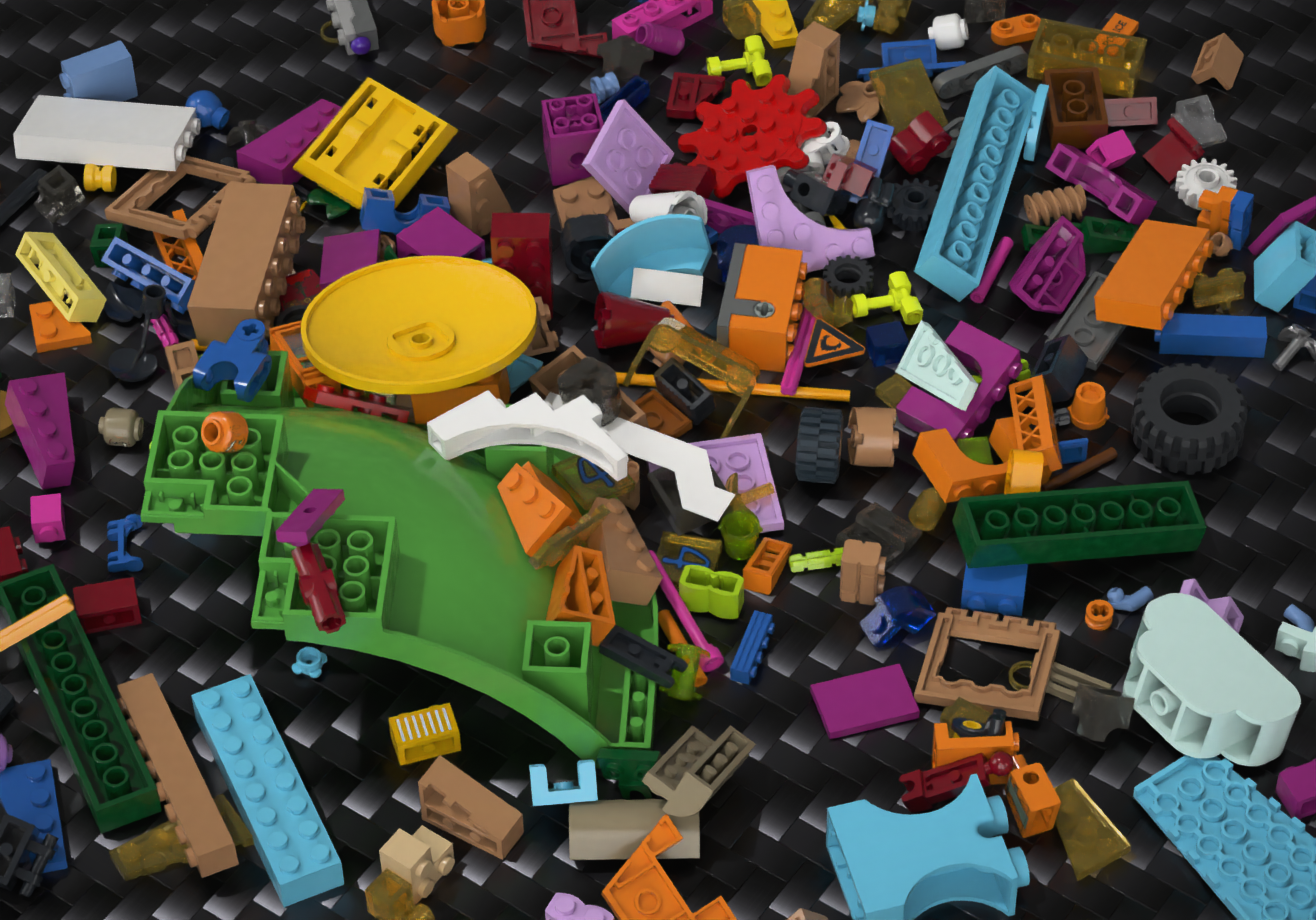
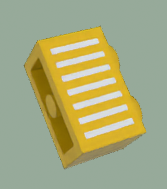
M450 703L433 705L426 709L389 717L391 739L400 766L461 751L460 733Z

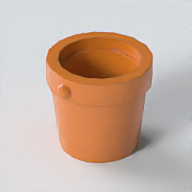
M1085 382L1079 385L1071 406L1067 408L1070 411V420L1076 427L1083 430L1098 429L1110 418L1107 414L1105 390L1100 384L1095 382Z

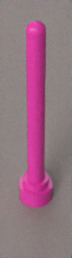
M648 550L663 577L659 585L698 650L697 661L704 672H711L717 669L724 662L723 655L718 647L708 644L654 551Z

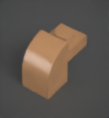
M193 340L167 346L164 349L175 391L187 377L193 374V369L199 361Z

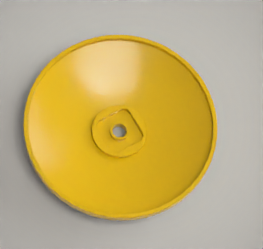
M414 256L376 263L351 272L331 283L311 301L304 312L301 321V337L303 349L310 362L320 372L341 384L364 391L384 394H424L454 389L477 382L510 365L527 349L533 340L537 328V311L534 297L527 286L516 276L504 269L483 261L463 257Z

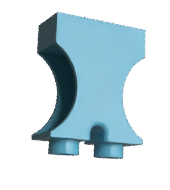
M977 774L970 775L965 789L955 800L943 808L929 813L914 815L893 813L878 808L865 799L827 808L826 847L853 920H914L927 909L950 901L979 902L994 907L1007 916L1015 915L1018 887L1027 886L1030 883L1029 868L1023 850L1020 847L1007 849L1002 836H997L1008 833L1009 830L1004 803L999 795L986 798Z

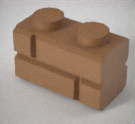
M853 539L845 541L841 558V601L852 603L859 601L860 604L874 605L878 594L884 593L886 576L880 575L885 574L887 557L881 556L882 546L880 543L867 541L862 543L860 540Z

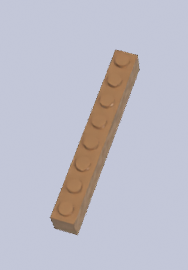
M153 673L117 685L120 698L116 699L123 716H127V725L133 737L137 738L135 742L142 757L147 759L145 764L152 779L157 781L155 785L160 802L164 800L167 802L164 808L170 823H177V826L174 827L180 845L186 844L188 847L185 849V854L190 867L197 866L201 877L204 878L238 865L239 862L232 837Z

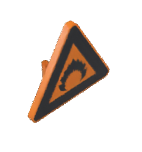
M818 318L814 323L804 366L812 367L862 355L865 353V347Z

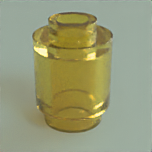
M928 488L919 494L909 511L908 518L917 529L923 531L933 530L943 515L947 503H944L935 488Z

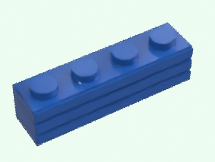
M754 610L731 665L730 680L749 685L751 678H755L757 663H761L763 658L762 651L768 647V636L774 632L775 623H773L772 614Z

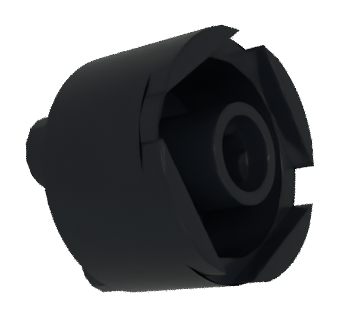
M588 214L577 218L572 217L564 223L560 243L566 267L571 273L573 271L578 274L579 278L586 280L595 279L591 270L592 262L600 250L617 235L614 225L605 214Z

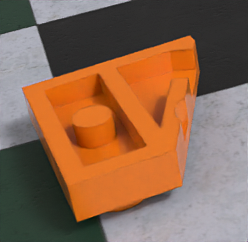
M52 301L29 305L37 353L92 343L90 331L80 322H68Z

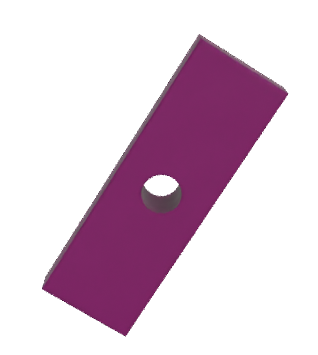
M313 489L276 530L277 541L291 543L292 546L296 547L308 544L310 539L318 530L322 529L323 524L330 516L335 514L337 508L344 502V490Z

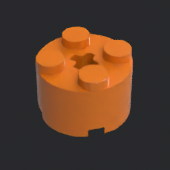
M432 0L434 32L445 46L450 47L456 44L479 42L484 38L486 30L485 0Z

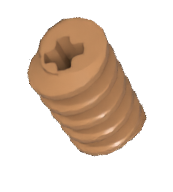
M1077 184L1074 188L1067 186L1064 190L1061 188L1054 189L1053 193L1047 190L1042 195L1039 192L1033 193L1032 196L1027 194L1024 196L1026 215L1033 225H1040V219H1042L1045 226H1050V217H1053L1055 221L1061 215H1064L1071 222L1072 213L1075 214L1077 220H1081L1082 211L1086 209L1085 191L1080 184Z

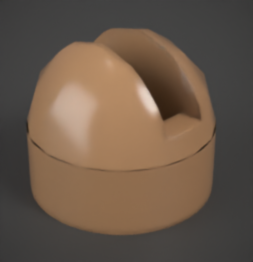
M1217 232L1210 238L1214 244L1213 254L1220 257L1229 255L1228 252L1230 249H1233V242L1229 236L1222 232Z

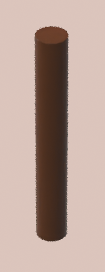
M1110 447L1054 476L1047 483L1042 484L1040 491H1053L1117 458V451L1115 448Z

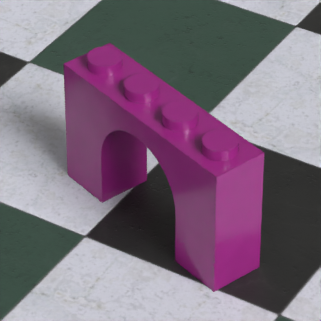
M963 321L958 323L946 339L945 344L962 365L972 369L982 378L981 384L974 393V397L966 411L948 402L941 401L914 386H911L896 407L898 420L901 424L918 433L946 428L959 449L963 445L966 446L970 443L976 427L979 423L986 421L990 414V408L995 401H1000L1003 398L1006 386L1012 379H1016L1019 376L1023 366L1018 349Z

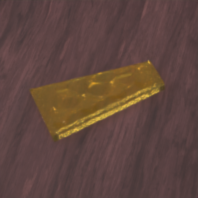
M221 793L214 797L213 800L232 837L234 845L243 844V847L253 845L252 834L224 794ZM167 821L109 851L111 861L125 881L166 870L167 865L177 862H183V865L189 863L185 854V849L188 847L186 844L180 845L174 827L177 826L176 822L170 823Z

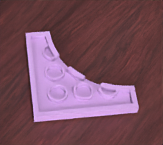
M769 165L746 171L759 246L803 250V262L807 263V273L824 269L825 265H829L830 260L836 261L838 256H841L842 259L846 258V255H851L853 259L857 256L860 257V260L875 256L871 230L868 227L859 229L829 228L814 222L801 213L782 188L776 166Z
M761 433L689 443L707 450L715 487L736 494L732 501L747 516L754 534L784 530V520ZM646 461L650 479L676 478L675 471Z

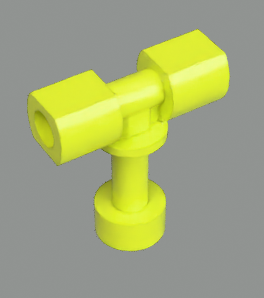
M752 35L745 38L746 52H743V58L720 61L718 56L707 58L708 75L722 76L724 71L745 68L746 73H753L756 86H767L772 79V71L769 61L764 60L765 49L761 36Z
M897 271L889 275L888 295L866 298L865 294L862 293L851 296V310L855 318L867 316L868 310L889 306L892 311L900 310L905 324L908 325L920 323L923 317V309L917 297L910 295L911 283L903 271Z

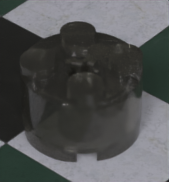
M586 357L580 363L568 368L558 378V390L562 405L584 394L591 403H596L603 414V419H601L602 427L613 422L620 414L622 396L616 373L609 365L597 361L594 357Z

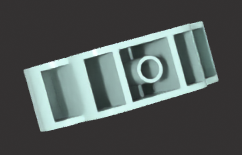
M1170 593L1152 600L1146 606L1130 653L1131 664L1123 685V695L1126 701L1168 743L1187 756L1212 758L1222 754L1228 760L1244 766H1260L1279 757L1283 752L1301 704L1300 694L1295 686L1202 600L1183 593Z

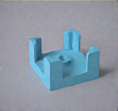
M593 759L579 760L577 762L579 786L574 787L571 781L554 783V788L548 789L545 765H529L533 806L598 800L595 761Z

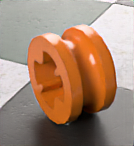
M1105 600L1091 601L1086 607L1085 622L1088 627L1098 631L1108 629L1113 621L1114 610L1112 605Z

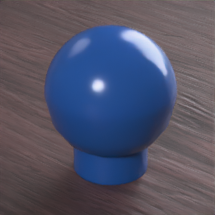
M196 91L189 96L185 107L196 108V115L201 121L202 128L213 126L221 130L230 117V111L222 107L220 99L211 91Z

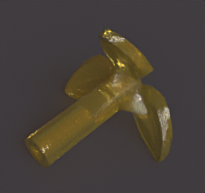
M737 473L729 476L724 488L725 491L736 494L727 507L732 517L736 515L740 521L745 523H751L758 519L745 505L774 493L773 485L768 482L739 494Z

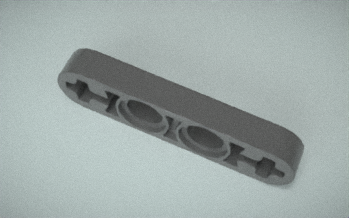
M1013 46L940 73L934 79L932 87L941 98L947 99L974 89L976 82L992 66L996 65L1007 74L1013 75L1027 67L1030 57L1021 46ZM974 73L969 79L965 80L970 74Z

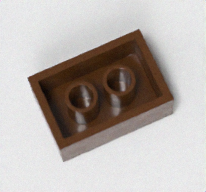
M1098 67L1043 70L1042 84L1049 85L1045 117L1051 150H1055L1058 143L1074 146L1077 149H1087L1097 139L1106 136L1109 123Z

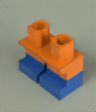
M1222 186L1218 193L1205 189L1199 198L1198 207L1203 209L1198 216L1197 227L1209 229L1210 238L1217 232L1226 234L1233 242V249L1240 251L1251 231L1254 194Z

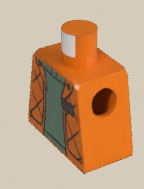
M1022 754L1013 756L1014 767L1009 773L1005 794L1022 837L1026 838L1053 829L1061 801L1042 764L1034 763L1028 765Z

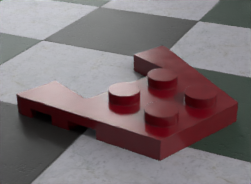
M523 0L529 47L604 59L610 58L607 32L579 36L575 0Z

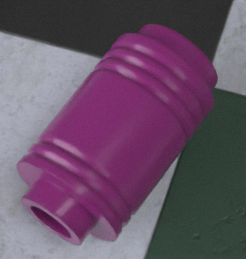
M646 22L639 25L636 30V43L643 49L675 56L684 48L685 38L680 29Z

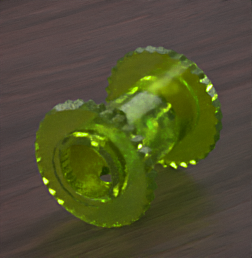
M669 644L667 646L668 650L675 652V656L683 660L690 659V662L684 672L673 669L671 677L674 678L675 684L670 689L661 686L659 691L668 697L679 700L692 701L702 699L701 694L693 691L700 658H710L709 651L690 644Z

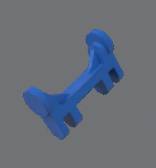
M130 514L125 519L108 522V540L118 541V551L110 552L107 556L108 571L120 572L129 570L137 572L143 568L144 563L141 558L130 556L127 553V536L131 531L143 525L140 515Z

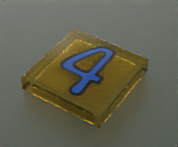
M578 455L553 464L551 473L585 510H589L592 507L596 497L616 498L635 489L636 482L628 473L627 477L617 482L601 467Z
M663 531L657 557L675 588H679V580L686 565H700L716 572L722 551V541Z

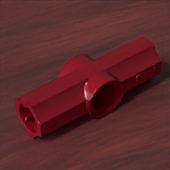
M309 542L304 546H298L291 551V555L299 576L298 581L306 606H310L312 616L319 631H325L327 634L337 632L342 625L346 624V619L338 598V589L331 568L327 569L318 544Z

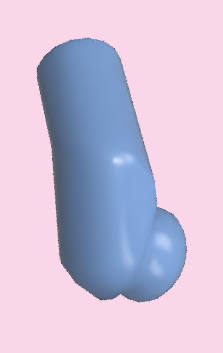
M1291 604L1285 610L1284 617L1301 629L1313 632L1315 628L1314 622L1306 613L1294 604Z

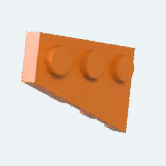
M516 463L497 485V488L525 553L533 559L572 510Z

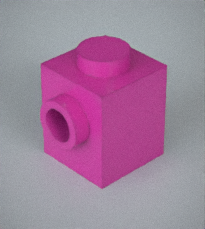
M1123 129L1097 139L1085 150L1089 157L1109 170L1123 165L1136 153Z
M61 493L30 497L31 526L35 543L66 540L65 512Z

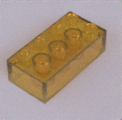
M1042 18L1029 51L1027 77L1043 80V70L1098 67L1103 93L1133 98L1144 65L1147 39Z

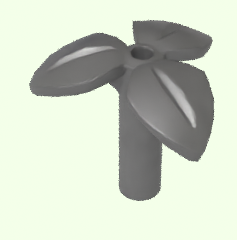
M1297 324L1284 328L1278 335V340L1290 343L1272 365L1277 370L1282 371L1301 347H1307L1316 362V341L1309 337L1312 334Z

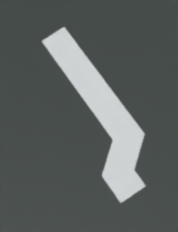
M550 392L544 401H548L555 410L572 400ZM602 411L603 419H601V426L607 430L610 438L617 446H622L627 454L675 471L682 508L718 522L736 494L715 487L707 450Z

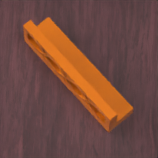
M183 209L172 212L173 219L187 221ZM153 232L164 263L180 273L184 272L194 275L192 279L196 281L203 260V255L196 239L189 237L183 240L178 238L174 245L162 241V239L172 236ZM175 254L186 257L182 263L171 260Z
M1043 375L1010 384L1009 392L1018 449L1027 450L1033 442L1041 444L1040 447L1028 451L1042 452L1051 472L1062 469L1051 395ZM1032 389L1025 397L1017 395V393ZM1028 406L1034 408L1028 415L1022 413ZM1030 424L1036 425L1031 433L1025 431Z

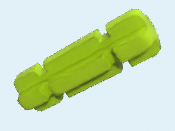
M844 547L834 548V552H830V549L807 552L805 553L806 556H802L801 553L789 556L790 570L796 573L804 571V568H807L809 571L832 567V564L841 566Z

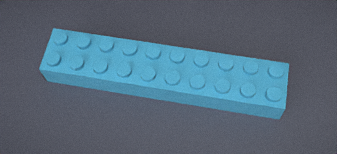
M993 66L976 82L914 270L916 274L959 302L980 284L1032 117L1031 110L1036 94L997 66Z

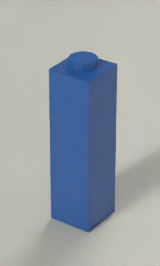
M1174 313L1173 318L1167 321L1162 331L1154 330V342H1159V354L1264 358L1267 342L1266 317Z

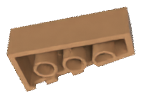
M596 497L584 519L591 532L584 538L585 548L602 551L612 601L647 606L663 577L623 501L616 498Z

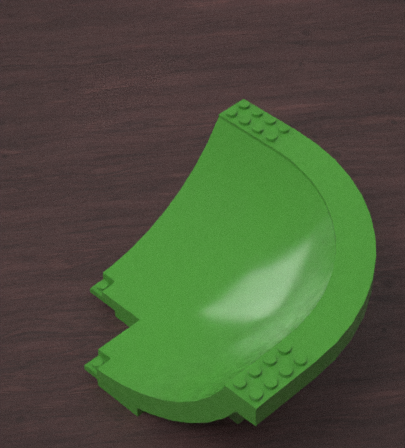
M268 351V355L272 358L271 370L251 402L237 400L234 380H222L210 391L195 388L192 374L176 390L167 409L158 410L144 478L145 496L140 515L141 522L173 523L175 533L263 536L258 560L260 572L251 618L252 629L285 630L286 640L301 641L356 650L397 660L448 677L485 693L525 715L557 737L582 760L593 759L595 761V768L601 769L597 761L600 748L653 750L658 683L600 654L599 646H592L591 622L546 621L556 570L569 552L550 538L533 559L528 556L524 551L497 488V485L516 463L522 467L529 461L570 493L580 514L585 519L596 497L606 499H618V497L601 479L590 484H585L581 481L577 469V460L581 456L562 449L542 445L506 444L473 450L450 460H445L429 444L428 429L425 425H415V423L411 422L403 423L384 414L382 416L370 415L357 411V408H354V411H348L314 403V407H306L292 385L288 351ZM310 360L300 363L303 368L314 366ZM341 384L342 393L344 388L353 389L350 386ZM364 391V395L361 396L369 397V393L376 392ZM376 393L386 396V402L395 405L397 394ZM510 403L505 404L506 408L513 405ZM233 411L245 418L249 434L247 442L242 449L232 453H216L210 451L204 445L201 437V428L203 421L210 413ZM584 461L587 476L596 475V472ZM313 489H343L345 496L344 502L337 508L335 514L330 516L323 524L322 529L318 530L310 539L311 543L319 545L327 569L331 568L338 589V598L345 614L346 624L342 625L339 631L329 634L318 630L310 606H306L298 581L299 576L291 555V551L296 546H292L291 543L278 542L276 530ZM584 539L577 546L585 547ZM655 593L647 606L611 600L616 625L659 647L658 605Z

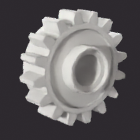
M1202 158L1201 163L1191 160L1190 166L1183 164L1182 170L1177 172L1175 191H1179L1178 198L1183 199L1186 205L1202 211L1203 208L1198 207V203L1205 189L1216 193L1219 192L1222 186L1236 189L1237 178L1234 177L1233 170L1226 171L1227 164L1217 165L1216 159H1213L1211 163H1207L1205 158Z

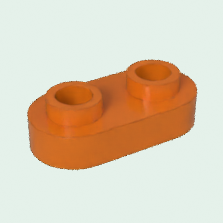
M1025 14L999 20L993 23L991 27V39L994 43L1002 46L1033 40L1042 34L1043 22L1041 18L1034 14Z

